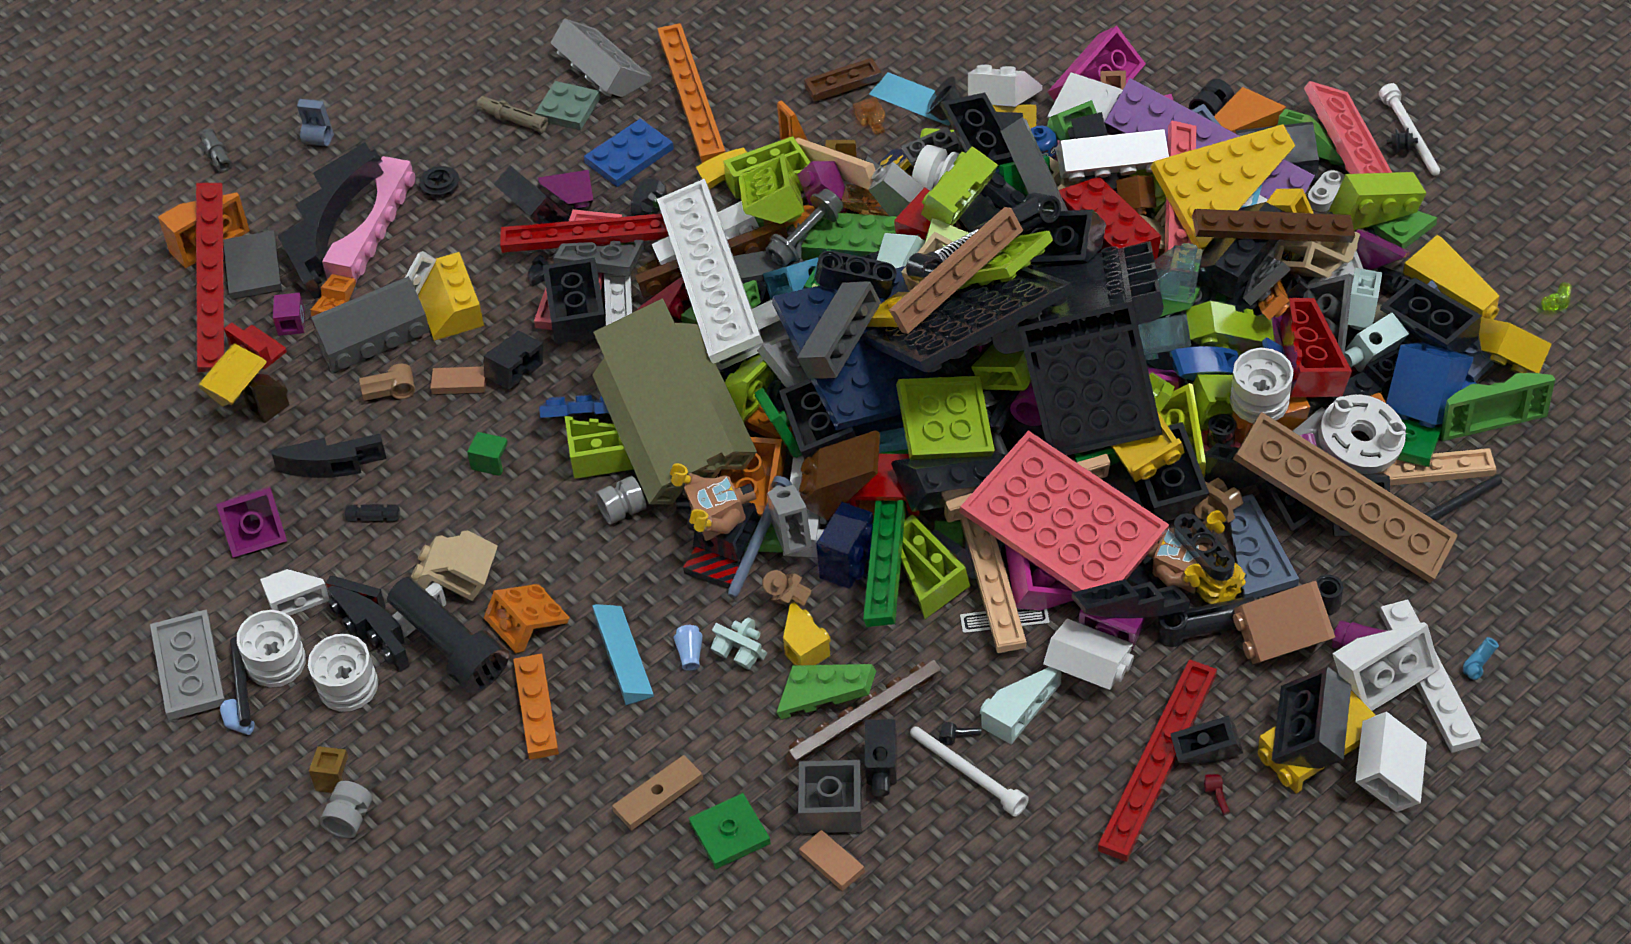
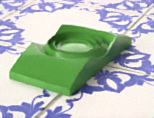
M1516 373L1506 382L1493 383L1491 385L1471 384L1456 392L1446 401L1440 435L1442 441L1547 417L1555 378L1553 375Z

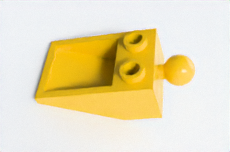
M233 344L197 386L219 405H232L267 361Z

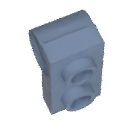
M299 99L297 108L303 123L300 132L301 142L309 145L329 146L334 133L324 102Z

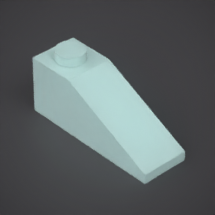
M1355 268L1348 325L1351 328L1364 330L1373 324L1382 272Z
M1048 667L998 690L991 699L985 700L980 709L982 728L1012 745L1061 685V671Z

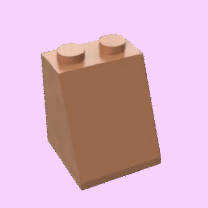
M1316 581L1234 608L1233 620L1237 630L1242 632L1245 641L1243 642V650L1246 657L1251 659L1252 664L1335 638Z

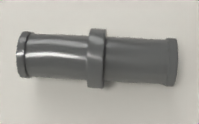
M213 129L203 130L206 138L202 133H200L199 137L206 147L207 156L213 160L219 172L229 171L228 167H232V162L226 154L224 144L218 140Z

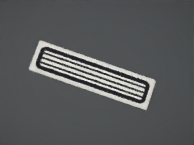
M1017 608L1022 626L1049 623L1047 609L1030 610ZM986 611L960 615L964 633L991 630Z

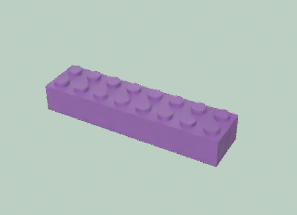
M1129 78L1105 121L1106 131L1111 135L1164 129L1166 142H1168V125L1171 121L1195 125L1196 149L1240 137ZM1283 159L1263 182L1259 195L1268 200L1276 189H1303L1306 193L1315 175Z

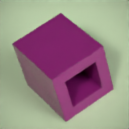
M300 293L274 295L273 320L278 336L304 333L305 308Z

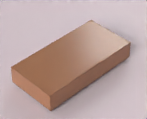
M484 366L433 368L431 380L432 394L485 393L487 378L484 377Z
M822 830L799 848L800 855L842 892L865 873L864 866Z

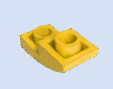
M745 148L725 152L696 167L702 179H705L709 190L725 180L723 161L747 153Z

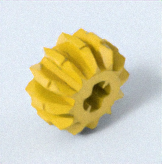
M1235 563L1233 576L1228 580L1218 581L1211 578L1204 570L1205 577L1199 578L1200 584L1196 592L1208 604L1234 600L1235 596L1242 592L1241 587L1246 583L1244 579L1246 573Z

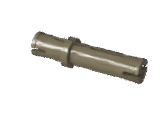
M481 96L478 99L477 110L491 114L498 120H508L540 133L545 132L548 126V118L513 107L506 101H496L486 96Z

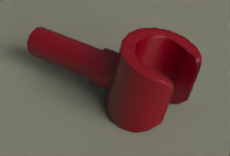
M1206 774L1204 780L1205 793L1215 792L1222 814L1228 815L1230 811L1224 798L1222 776L1219 774Z

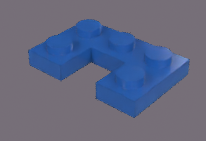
M592 395L576 396V401H565V397H550L546 400V403L539 407L540 418L568 416L573 413H609L602 396H600V399H592Z

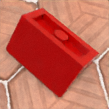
M231 322L224 328L229 346L236 344L266 360V364L262 367L264 370L287 352L285 346L254 325H250L245 330H242Z

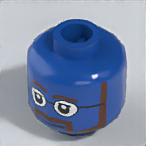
M1043 125L1031 128L1042 155L1055 158L1057 156L1056 147L1058 146L1056 134L1050 128Z

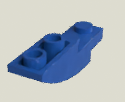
M1199 346L1179 348L1171 351L1174 359L1172 362L1174 371L1178 376L1191 381L1195 380L1197 374L1233 375L1234 363L1239 357L1236 350L1223 347Z

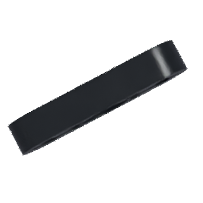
M1189 513L1179 515L1174 521V536L1211 578L1218 581L1230 579L1234 574V557L1197 516ZM1200 543H1207L1212 548L1207 551H1201L1196 546Z

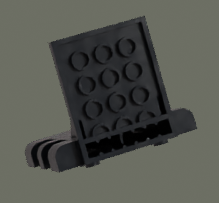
M1151 241L1123 248H1117L1116 246L1102 249L1101 253H1096L1088 262L1053 263L1040 267L1028 265L1027 268L1070 282L1075 292L1066 297L1067 301L1054 307L1049 306L1042 310L1040 316L1030 320L1025 319L1017 323L1018 326L1014 330L1006 333L1000 332L992 337L994 347L1001 353L1010 354L1024 350L1046 443L1067 456L1163 435L1138 326L1139 324L1157 320L1164 310Z

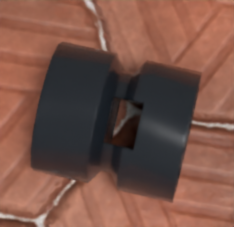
M1212 79L1190 101L1189 109L1193 110L1204 104L1211 114L1215 116L1235 95L1234 91L1225 81Z

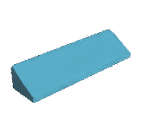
M592 605L594 617L625 704L628 705L654 697L622 606Z

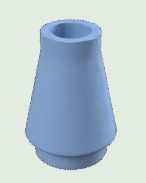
M684 625L677 628L674 636L682 668L687 671L696 670L700 667L699 659L703 635L699 632V628L694 625Z

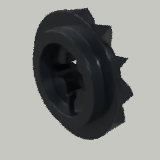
M437 166L428 169L422 174L419 185L424 195L430 194L432 198L441 195L444 198L445 194H453L454 189L459 188L460 178L457 171L453 168Z

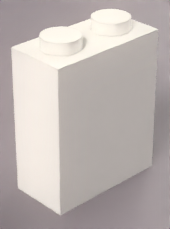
M1066 619L1051 637L1043 664L1110 690L1115 682H1121L1125 672L1130 670L1134 655L1130 654L1133 643Z
M1388 712L1364 720L1362 722L1356 783L1395 812L1420 804L1427 742Z

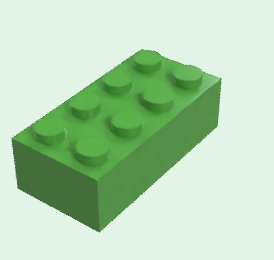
M838 213L839 217L835 222L822 217L808 231L807 238L802 242L801 258L803 261L819 258L820 254L826 250L859 257L880 251L884 234H896L894 220L897 216Z

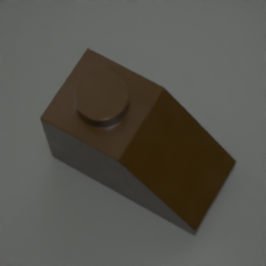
M257 373L242 391L248 411L264 423H267L290 405L286 386L280 380L275 381L268 374Z

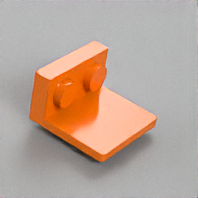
M539 584L494 590L483 617L515 653L525 651L533 629L565 624L570 619L561 606Z

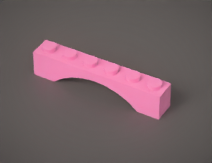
M385 156L381 158L383 162L379 165L384 173L374 179L377 188L375 205L366 220L356 230L332 243L322 261L327 279L332 274L355 278L357 282L360 275L364 274L369 259L375 255L378 243L385 237L387 227L390 222L394 221L396 211L400 204L404 203L409 188L415 183V173L412 170L411 161Z

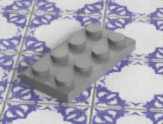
M207 609L150 624L168 720L221 707V704L225 701V695Z

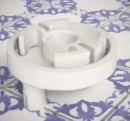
M1349 395L1338 397L1326 409L1319 425L1318 436L1323 451L1360 474H1374L1386 470L1398 459L1405 443L1406 426L1399 415L1385 402L1367 395ZM1363 431L1369 436L1370 441H1360L1351 432Z

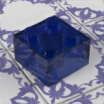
M841 502L816 543L820 579L851 589L855 580L861 579L865 564L870 559L873 512Z

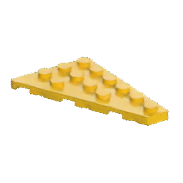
M1282 124L1153 161L1150 168L1197 253H1200L1214 237H1196L1192 219L1194 209L1239 210L1292 151L1295 144Z

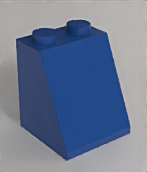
M1424 342L1401 345L1386 404L1399 415L1400 419L1410 420V417L1419 420L1418 424L1435 428L1437 424H1443L1446 401L1461 390L1474 357Z

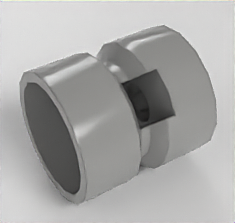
M633 476L618 481L616 488L607 486L595 492L600 511L610 525L625 519L627 512L633 515L645 510L647 507L642 490Z
M338 782L330 797L331 802L326 805L319 820L321 826L329 833L341 838L355 837L362 823V816H365L373 799L371 793L355 782Z

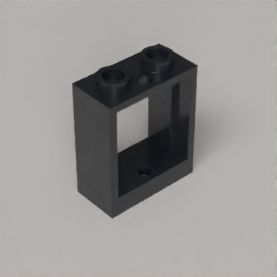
M511 165L494 183L498 189L538 224L568 222L570 219L563 210Z

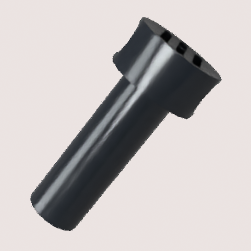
M411 576L401 579L391 588L387 596V602L449 659L446 667L447 674L460 684L468 694H477L485 690L500 676L508 663L509 651L498 643L490 633L479 631L472 634Z

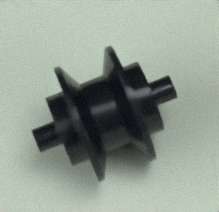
M1395 128V134H1391V139H1386L1387 144H1392V149L1396 150V154H1398L1399 149H1405L1409 154V148H1413V143H1418V138H1413V133H1409V128L1406 129L1405 133H1399L1397 128Z

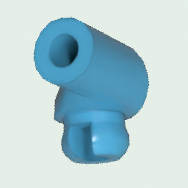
M1486 637L1477 650L1463 663V672L1470 679L1476 680L1483 675L1482 667L1499 647L1494 639Z

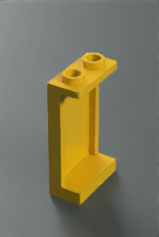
M1159 413L1163 435L1111 446L1135 482L1152 477L1157 469L1165 464L1171 465L1175 463L1184 453L1182 442L1179 438L1176 439Z
M1352 690L1344 755L1360 746L1362 722L1376 716ZM1275 726L1260 735L1258 756L1263 764L1270 766L1277 773L1279 780L1284 786H1289L1297 794L1302 790L1303 782L1324 768L1315 769L1273 762Z

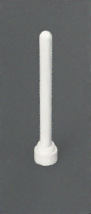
M1394 83L1383 86L1379 91L1382 102L1393 108L1405 131L1409 128V133H1413V138H1418V143L1413 144L1430 174L1437 176L1440 173V168L1400 102L1401 91Z
M913 727L910 730L911 737L999 798L1003 809L1009 814L1016 817L1023 812L1029 800L1027 795L1018 789L1007 790L921 728Z

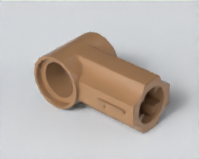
M407 364L393 365L388 370V373L359 378L364 401L390 395L396 399H407L415 393L412 369Z

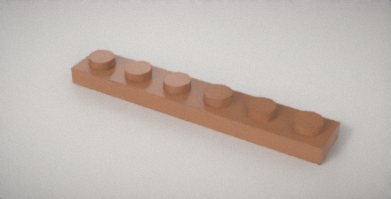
M1004 207L889 309L901 332L910 333L1023 231L1012 208Z

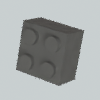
M860 760L799 761L798 815L800 833H818L821 830L825 833L862 832Z

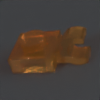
M876 97L853 103V112L862 126L870 124L875 134L885 132L881 123L884 122L885 111Z

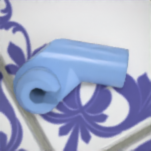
M225 700L220 707L225 727L250 735L254 730V721H251V724L247 727L240 726L237 700Z

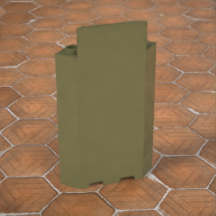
M662 298L593 332L604 355L603 360L593 373V377L649 504H673L683 491L685 483L681 486H674L671 482L672 476L670 471L675 463L684 465L688 469L687 475L692 473L703 478H715L721 469L744 470L757 451L716 363L713 364L708 356L697 324L674 323Z

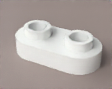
M1334 170L1327 171L1321 175L1308 193V201L1313 210L1318 212L1329 210L1345 175Z

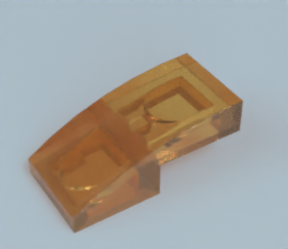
M858 185L845 186L841 201L843 207L865 215L889 216L869 189Z

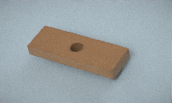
M683 755L613 804V812L632 831L702 781L703 775Z

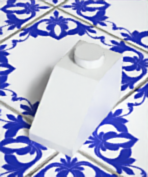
M286 569L260 579L271 610L285 612L289 616L330 600L324 580L321 578Z

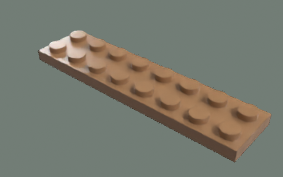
M1263 412L1257 416L1233 458L1238 463L1429 583L1436 578L1458 536Z

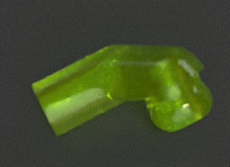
M1561 283L1558 287V293H1552L1548 297L1542 298V308L1545 311L1566 309L1570 304L1572 285Z

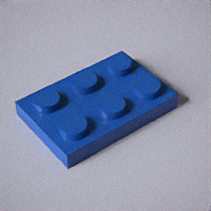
M640 118L584 155L585 164L613 185L619 187L674 150V146L671 140Z

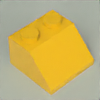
M1481 317L1479 331L1480 346L1482 351L1491 355V361L1501 365L1508 363L1512 365L1510 370L1516 373H1540L1552 345L1551 343L1511 323Z

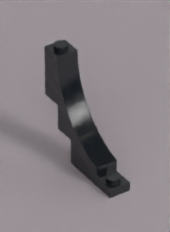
M365 142L313 173L322 189L295 204L304 220L278 235L301 280L314 299L322 295L319 287L322 280L319 275L325 272L322 261L326 255L329 237L337 219L349 202L365 186L384 173L379 165L383 161L376 149L370 151Z

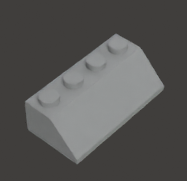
M564 18L551 41V44L558 49V55L570 60V65L573 68L584 72V77L588 81L598 84L600 86L599 91L611 97L614 94L623 97L652 79V76L595 28Z

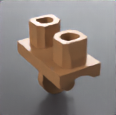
M1219 478L1210 483L1205 482L1209 490V496L1192 509L1193 514L1200 519H1206L1211 512L1219 510L1225 516L1228 523L1234 520L1233 510L1243 505L1240 491L1234 487L1227 490L1225 483Z
M773 570L766 573L762 580L765 592L773 595L771 601L777 604H792L795 602L798 606H804L812 591L799 584L802 577L795 573L785 575L781 571Z

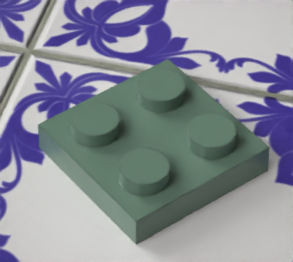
M555 81L535 114L548 118V123L581 130L601 98L600 91Z

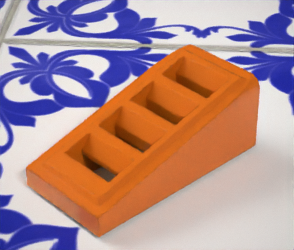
M782 100L777 102L780 140L793 136L795 139L801 138L808 141L796 114Z

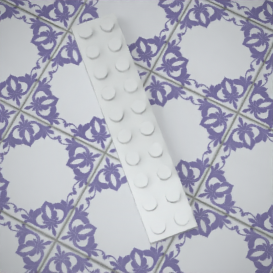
M705 179L658 198L659 207L711 362L713 364L763 343Z

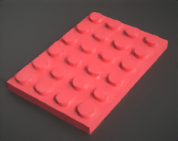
M1030 431L1026 432L960 506L959 513L1075 592L1127 579L1169 528L1168 523Z

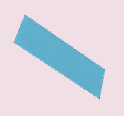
M887 72L869 93V95L947 126L950 125L948 119L941 121L930 113L926 114L929 100L935 90Z

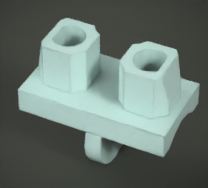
M746 618L742 623L734 621L732 629L738 632L718 623L714 625L712 631L716 637L712 643L711 650L715 654L727 658L734 646L739 649L734 658L735 663L748 670L753 666L757 658L764 660L767 652L761 649L762 645L750 639L751 637L758 640L761 634L755 630V620Z

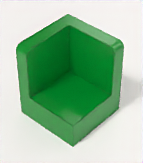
M477 432L467 451L471 470L501 476L503 468L500 458L508 444L507 438Z

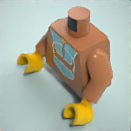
M679 463L673 464L670 471L672 476L671 482L674 486H681L685 483L684 489L692 509L689 522L694 524L696 531L703 533L706 541L720 533H730L737 524L745 520L746 517L742 504L756 499L751 483L735 489L729 476L703 478L692 473L687 475L688 469L684 465Z
M1216 510L1211 512L1207 516V521L1202 523L1211 533L1214 531L1217 534H1221L1225 529L1223 522L1226 521V518L1221 511ZM1168 528L1161 541L1147 554V557L1154 558L1152 573L1167 587L1175 585L1195 593L1196 588L1200 584L1199 578L1205 577L1204 569L1174 536V528ZM1200 543L1196 546L1201 551H1207L1212 548L1207 543Z

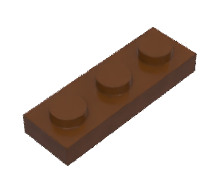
M869 58L804 79V85L815 102L882 80V72L873 58Z

